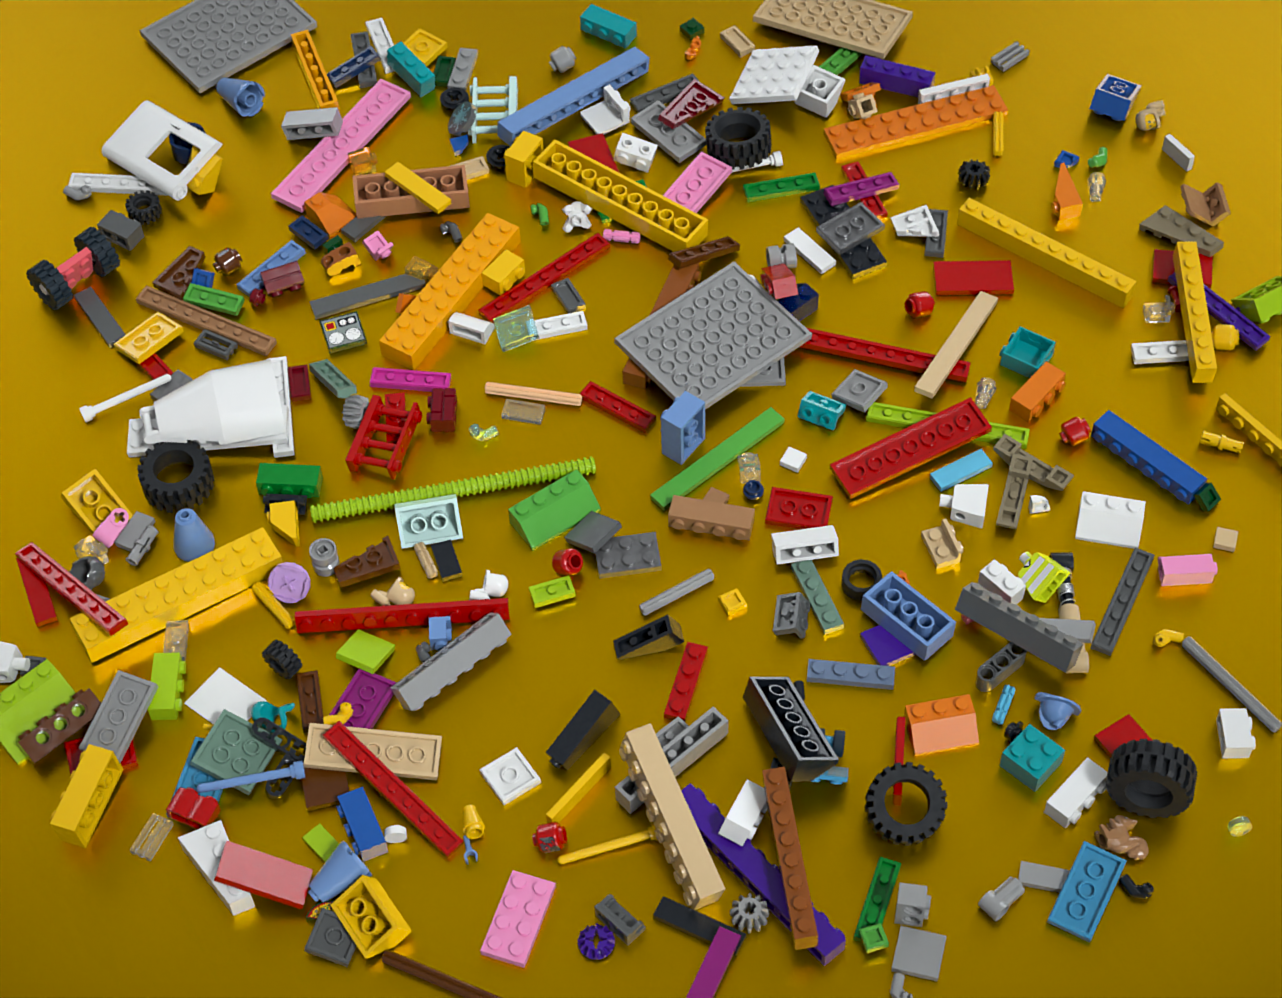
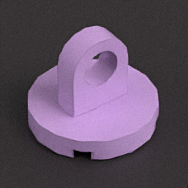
M284 562L278 564L271 571L268 578V587L276 599L284 603H296L308 594L311 587V579L302 566L296 563Z

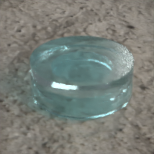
M1240 816L1232 819L1227 827L1232 836H1242L1252 829V824L1248 817Z

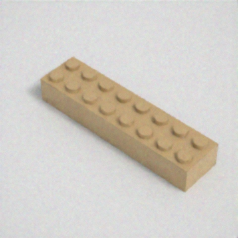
M651 723L626 732L619 748V754L621 759L626 761L629 766V777L637 784L638 797L641 802L644 801L647 807V817L656 827V838L659 843H663L666 850L664 851L665 858L669 864L672 863L675 870L673 872L677 884H681L684 890L683 898L687 906L690 905L693 910H697L717 902L725 891V887Z

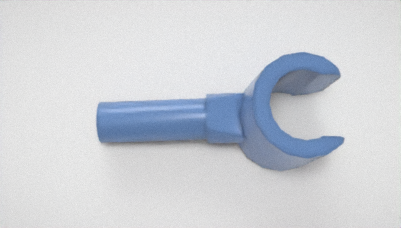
M465 835L463 836L466 847L464 854L465 863L469 864L467 857L470 855L475 856L477 862L478 854L472 849L470 840Z

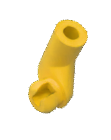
M1163 629L1154 635L1153 643L1158 647H1162L1171 641L1182 643L1184 633Z
M344 702L340 705V711L336 715L323 716L324 724L335 725L340 721L344 725L353 715L351 704Z

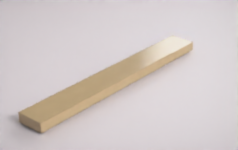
M982 291L979 292L915 385L914 392L933 399L998 303V297Z

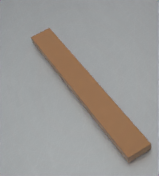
M146 286L136 297V302L140 305L198 329H206L267 357L277 344L276 339L149 286Z

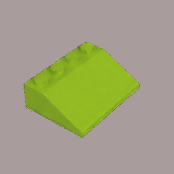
M48 659L0 692V745L18 766L27 760L17 747V743L20 741L18 737L28 729L31 732L38 727L36 723L45 716L50 718L56 714L54 710L65 702L68 705L72 702V696L76 693ZM78 706L73 707L72 714L80 717L83 715V709ZM56 720L54 727L57 730H64L66 724L62 720ZM40 733L36 735V740L40 744H45L48 742V737Z

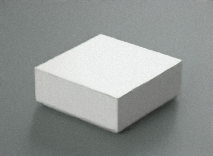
M788 447L780 460V466L798 473L807 459V454Z

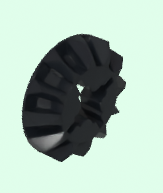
M449 88L440 96L441 106H445L446 110L451 108L454 111L460 104L469 102V95L462 88Z
M496 145L490 148L486 154L488 164H491L492 168L496 166L499 169L503 166L505 167V159H498V157H503L506 149H509L510 146Z

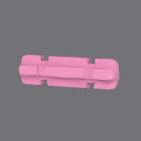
M604 229L603 238L608 241L613 239L618 242L629 243L631 241V243L638 244L640 242V233Z

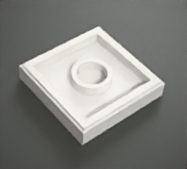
M517 747L480 769V774L503 805H506L541 783V779Z

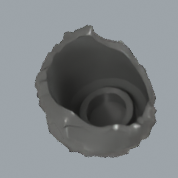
M92 556L82 557L73 562L71 570L68 571L90 590L99 586L105 577L104 565L98 558Z

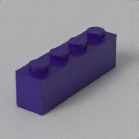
M865 56L860 67V84L876 82L880 84L881 89L918 97L919 90L934 87L935 72L871 56Z

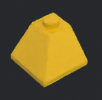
M193 145L188 164L200 152V149ZM214 154L186 185L187 188L198 195L214 192L223 158Z

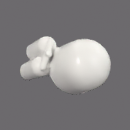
M486 570L483 587L471 590L469 600L490 599L489 596H503L508 589L507 577L502 574L490 573V570Z

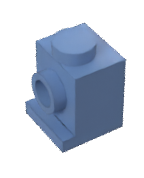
M450 616L429 617L431 650L440 651L448 645V641H452Z

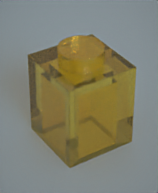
M369 147L348 153L349 165L354 176L377 172L375 164H378L376 154L371 153Z

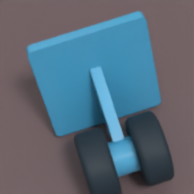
M820 728L837 757H843L845 731L835 730L834 736H826L825 729ZM833 766L811 782H820V779L829 780L831 784H843V782H848V768Z

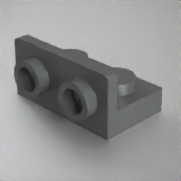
M801 592L777 595L773 632L776 636L796 633L800 639L805 638V633L808 629L807 616L810 611V603Z

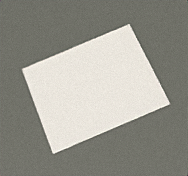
M219 667L184 704L212 724H215L224 709L248 721L252 717V706L257 702H266L267 700Z

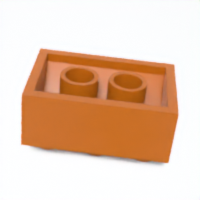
M970 694L905 705V726L914 757L979 745L976 713Z

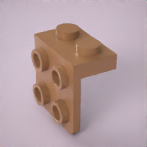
M1215 183L1203 193L1186 184L1180 186L1181 195L1186 204V211L1190 216H1194L1203 223H1208L1214 227L1231 214L1221 184Z

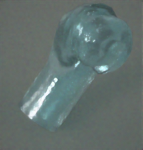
M473 424L469 427L471 437L479 441H486L499 435L495 425L486 430L479 428L478 424Z

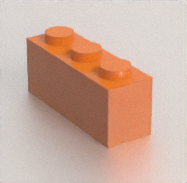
M1046 361L1011 397L1009 410L1027 422H1030L1033 417H1038L1043 407L1052 402L1054 395L1064 389L1066 373Z

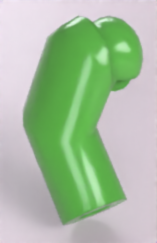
M1100 147L1098 155L1088 159L1090 168H1098L1107 163V148Z
M541 203L532 204L531 213L539 215L540 225H548L547 208Z

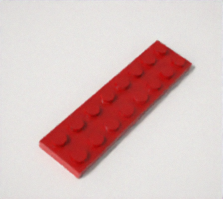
M970 397L831 463L830 470L848 497L852 499L991 432L992 426Z

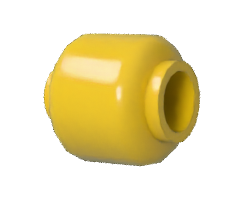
M1216 325L1214 330L1211 331L1213 346L1216 350H1233L1235 345L1239 344V330L1233 325Z

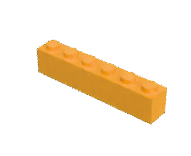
M304 30L291 34L294 52L317 108L338 107L339 110L338 100L309 31Z

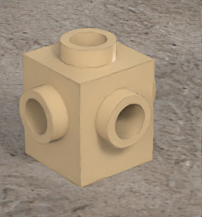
M859 93L853 96L854 99L848 101V110L853 119H866L871 117V114L878 112L872 94L864 95V93Z

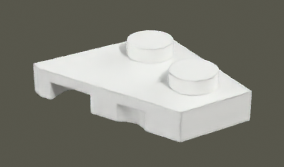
M927 205L891 217V222L897 236H939V231Z

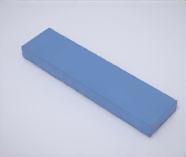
M293 240L289 241L237 283V288L250 297L251 292L255 288L259 290L264 288L259 275L260 272L298 260L306 253L305 249Z

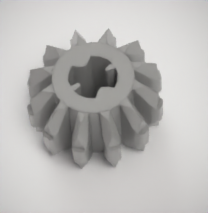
M351 395L345 399L342 411V419L345 421V426L353 429L359 428L369 405L367 397Z
M749 892L747 898L740 894L739 901L734 900L732 902L733 908L730 910V916L733 917L732 924L738 925L739 931L747 928L749 934L752 928L759 932L761 930L760 925L765 926L767 924L766 918L769 917V910L766 909L767 903L766 901H761L759 895L752 898V894Z

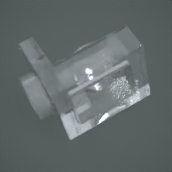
M1169 295L1165 296L1164 302L1144 303L1143 305L1146 323L1169 322L1171 314H1174L1175 310L1174 303L1171 302Z

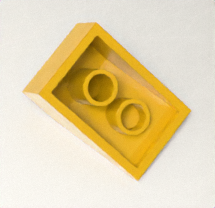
M96 469L89 472L61 494L62 500L92 533L96 531L99 525L116 508L126 510L129 520L133 517L132 513ZM120 515V516H118V517L115 516V522H116V523H118L119 521L124 522V521L122 520V519H123V516H122V515Z

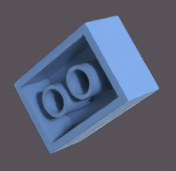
M684 391L681 396H677L672 406L668 410H664L660 417L662 454L680 465L686 461L705 439V402L687 391Z

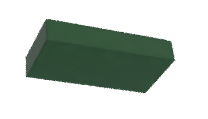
M438 56L433 73L435 75V86L448 87L456 57Z

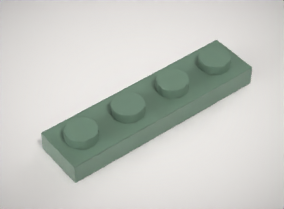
M328 359L309 364L310 372L336 397L348 398L352 394L357 393L356 385Z
M812 560L792 563L791 570L805 598L809 601L810 608L823 634L843 629L844 622Z

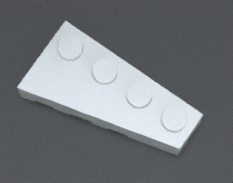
M221 820L178 837L182 850L192 860L209 885L216 891L233 916L255 907L250 892L214 881L226 840L229 841Z

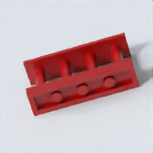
M372 395L345 459L349 471L357 473L360 465L362 466L363 464L387 468L390 478L395 480L397 473L401 471L402 461L416 426L422 420V412L418 403L414 402L410 411L385 407L380 396ZM383 415L407 419L404 427L378 423ZM376 431L400 435L397 444L372 440V436ZM370 447L393 452L390 461L364 455Z

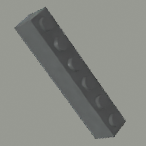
M972 582L961 591L955 608L956 611L1065 673L1075 666L1083 644L1077 641L1075 637L1066 635L1054 625L1041 621L1038 616L1029 614L1018 605L1011 604L1000 595L984 589L981 584Z

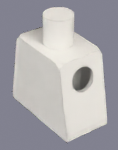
M957 484L954 487L953 496L941 494L939 506L951 508V520L983 528L989 485Z
M0 641V683H10L15 681L19 670H29L30 659L23 658L16 645Z

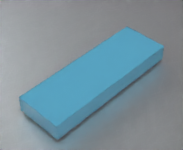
M979 449L930 473L929 478L939 491L942 492L991 468L993 462L982 449Z

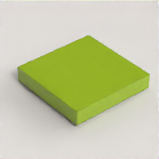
M358 629L336 652V659L374 674L395 651V644Z

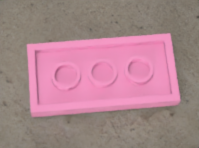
M701 151L663 196L697 213L732 173V167Z
M512 870L480 950L481 955L525 968L555 891L556 883Z

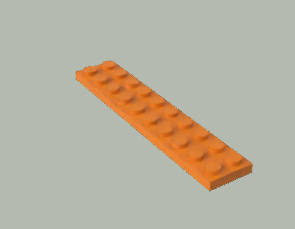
M992 85L871 116L866 119L824 128L823 134L835 158L839 159L993 119V114L996 111L1002 112L1003 116L1008 115V108L995 86Z

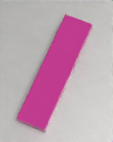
M373 367L370 387L432 392L433 388H449L451 373Z

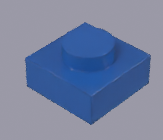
M195 268L192 283L212 288L215 273Z

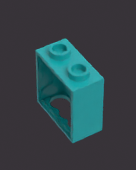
M1020 326L1016 333L1013 332L1011 334L1008 345L1002 347L999 354L1001 357L1000 365L1031 378L1046 361L1049 362L1054 354L1056 342Z

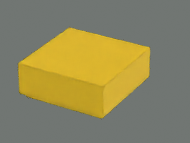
M737 588L718 596V601L728 616L747 608V603Z

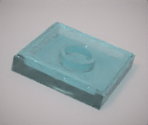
M530 305L493 319L503 352L540 338Z

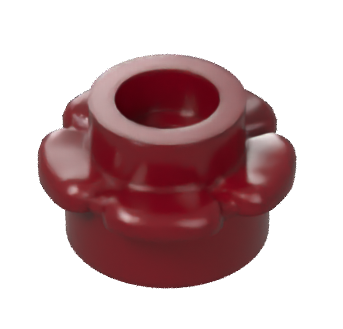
M255 288L251 292L249 302L256 307L263 305L266 299L264 290Z

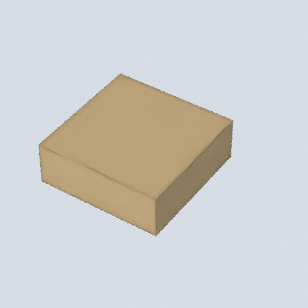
M1217 527L1213 548L1234 552L1238 531Z

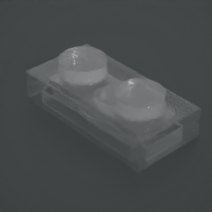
M188 620L166 621L163 653H180L182 660L186 661L189 632Z

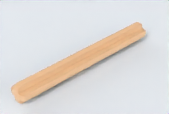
M486 382L485 393L575 406H581L582 403L581 394Z

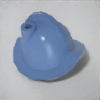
M1044 692L1036 693L1034 697L1035 700L1040 701L1039 719L1042 725L1049 730L1060 729L1072 714L1078 716L1082 711L1078 704L1067 698Z

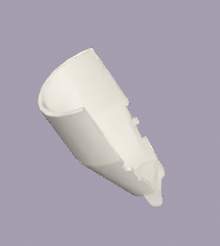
M271 359L208 371L153 402L154 405L143 407L139 410L145 431L143 435L144 442L147 444L159 442L187 443L188 440H196L202 444H206L207 441L230 444L286 433ZM153 418L157 419V430L152 428L151 419Z

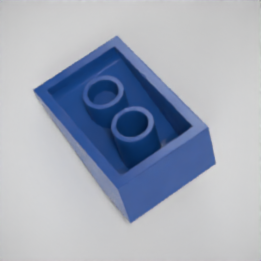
M1107 74L1096 88L1089 109L1094 110L1093 112L1098 115L1105 114L1111 116L1113 120L1124 121L1142 85Z

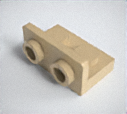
M942 519L941 526L921 532V537L936 569L960 562L963 546L960 541H957L954 527L949 525L947 519Z

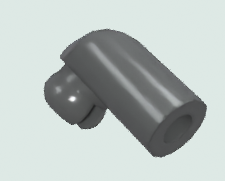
M446 221L444 224H440L441 233L446 234L448 232L451 234L455 243L463 240L456 223Z

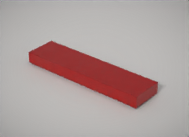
M859 161L841 166V171L847 182L868 178ZM878 195L858 199V202H862L879 220L888 217V212Z
M592 381L579 393L582 395L583 401L643 433H646L656 421V415Z
M16 558L37 627L57 621L47 583Z
M898 716L896 720L894 764L901 762V765H904L906 717ZM903 782L893 785V804L895 806H902Z

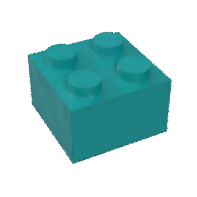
M1029 724L1002 752L999 766L1035 792L1061 765L1065 749Z

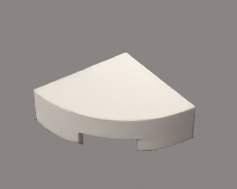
M1038 495L1030 496L1028 506L1030 513L1050 511L1049 502L1045 497Z

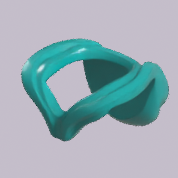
M257 702L251 709L252 720L254 722L258 718H266L274 723L275 718L280 715L281 725L278 726L285 729L287 725L286 712L292 711L295 704L289 703L276 707L269 702ZM264 724L262 726H259L263 729H266V725Z

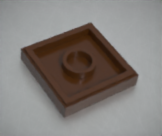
M304 768L305 778L301 780L307 811L339 805L337 796L350 792L346 771Z

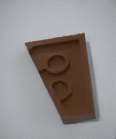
M189 246L152 282L154 288L183 300L190 283H192L194 269H200L206 258L204 252Z
M388 535L382 538L383 542L374 546L372 544L367 547V551L360 556L354 555L334 567L340 588L401 569Z

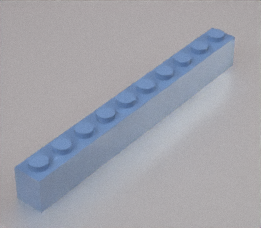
M636 47L625 51L621 55L612 58L590 72L498 121L497 136L509 146H512L515 138L519 137L522 131L534 135L604 97V87L611 85L616 90L647 73L649 70V57Z

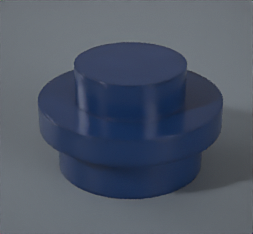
M756 480L748 481L743 487L744 496L750 500L759 499L764 493L763 486Z

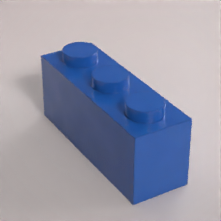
M360 787L337 796L339 805L336 806L340 819L345 818L347 822L343 824L347 836H352L354 842L351 843L354 853L356 855L360 854L363 862L387 853L386 840L364 788Z

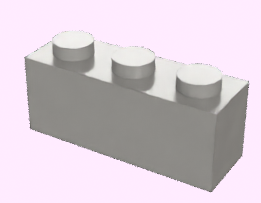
M338 107L286 112L281 127L287 140L330 137L339 135L343 120Z

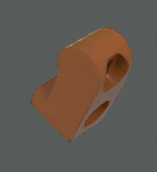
M350 242L330 251L321 259L322 266L330 276L339 274L343 269L351 265L356 267L361 264L358 254Z

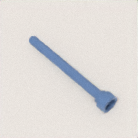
M296 761L294 764L289 765L290 767L199 784L197 791L203 793L289 776L303 779L305 778L303 761Z

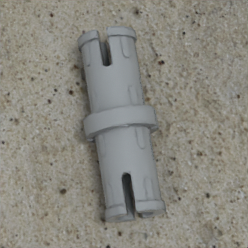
M148 525L141 537L134 542L135 546L128 557H126V561L133 566H137L145 552L150 550V544L159 531L153 526Z

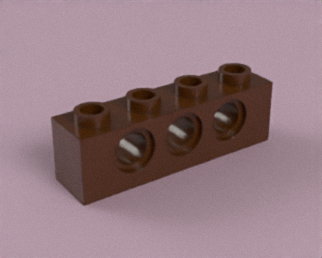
M90 688L85 692L83 689L79 690L72 696V702L68 705L65 702L54 710L56 714L50 718L45 716L36 723L38 727L31 732L28 729L18 737L20 741L17 743V747L32 765H35L94 719L101 702ZM73 707H81L83 715L80 717L74 716L72 714ZM62 720L65 722L66 728L64 730H57L54 727V722ZM40 733L45 734L48 737V742L45 744L38 743L36 735Z

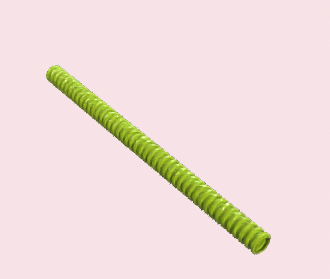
M590 456L589 459L583 457V460H580V458L577 461L572 459L570 462H567L566 460L564 463L546 464L544 467L542 465H539L538 468L533 466L532 469L527 467V470L521 468L520 471H517V469L514 472L509 470L508 473L503 471L501 474L483 475L481 478L479 476H476L475 479L470 477L469 480L464 478V481L458 479L457 482H454V480L451 483L446 481L445 484L440 482L438 485H426L424 488L419 486L418 489L413 487L412 490L407 488L406 491L400 489V492H397V490L394 493L389 491L387 494H384L383 492L381 495H368L366 498L362 496L361 499L358 497L355 500L349 498V501L343 499V502L337 500L336 503L332 501L330 504H317L315 507L311 505L312 522L317 523L318 520L320 522H323L324 519L329 521L330 518L336 520V517L342 519V516L347 518L349 515H361L364 512L365 514H368L370 511L374 513L375 510L378 512L381 509L387 511V508L393 510L394 504L453 494L461 498L463 495H476L478 492L479 494H482L484 491L488 493L489 490L495 492V489L501 491V488L507 490V487L512 489L514 486L518 488L520 485L539 484L541 481L545 483L546 480L548 482H551L552 479L557 481L558 478H562L576 469L582 476L583 474L589 475V473L595 474L596 466L594 458Z

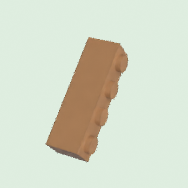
M673 495L668 513V527L750 541L755 509Z

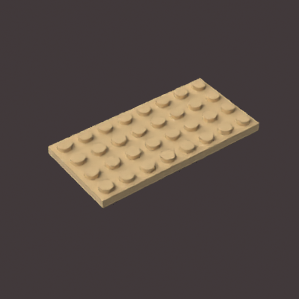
M765 0L753 15V22L884 59L912 19L913 12L873 0Z

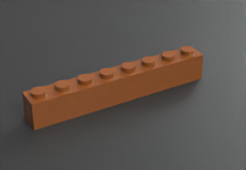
M699 263L679 268L675 264L673 265L650 315L695 287V283L700 281L702 274L699 271ZM630 358L628 359L622 371L623 384L645 390L648 383H652L653 380Z
M785 767L762 770L764 791L794 948L798 950L817 947L818 932Z

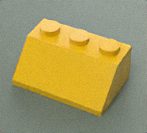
M362 875L330 905L366 959L395 947L412 931L379 881L366 875Z

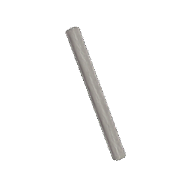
M1188 636L1183 640L1182 646L1272 732H1276L1281 728L1282 722L1192 637Z

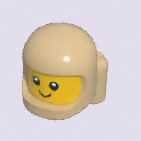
M1163 100L1149 103L1145 110L1137 113L1135 118L1136 125L1140 130L1147 131L1161 127L1159 117L1165 115Z
M399 577L387 592L374 589L370 596L381 606H388L390 602L395 605L411 604L414 601L415 591L403 583L404 580Z

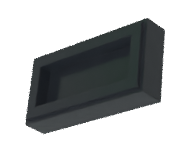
M451 539L432 544L431 550L442 582L462 577V571Z

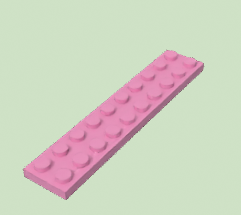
M380 79L342 119L343 124L339 135L324 137L271 193L272 199L302 213L306 209L304 201L322 192L411 98L410 92Z

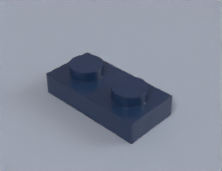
M303 215L288 226L290 232L314 250L329 239L327 233Z

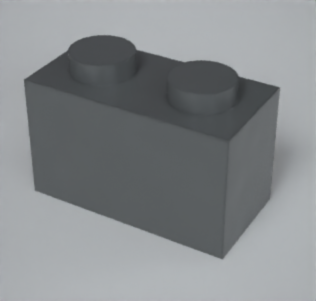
M110 210L97 224L98 230L101 231L102 235L106 236L108 241L129 251L144 237L142 225L137 220L127 218L122 213H117L113 210Z

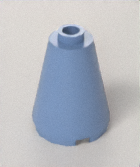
M226 77L218 81L217 92L239 115L251 117L262 108L263 96L265 97V92L259 83Z
M189 508L178 511L175 516L173 549L178 558L190 562L213 551L215 546L214 536L195 511Z
M343 840L308 885L311 888L308 893L316 902L321 900L324 903L346 891L362 875L371 877L373 874Z

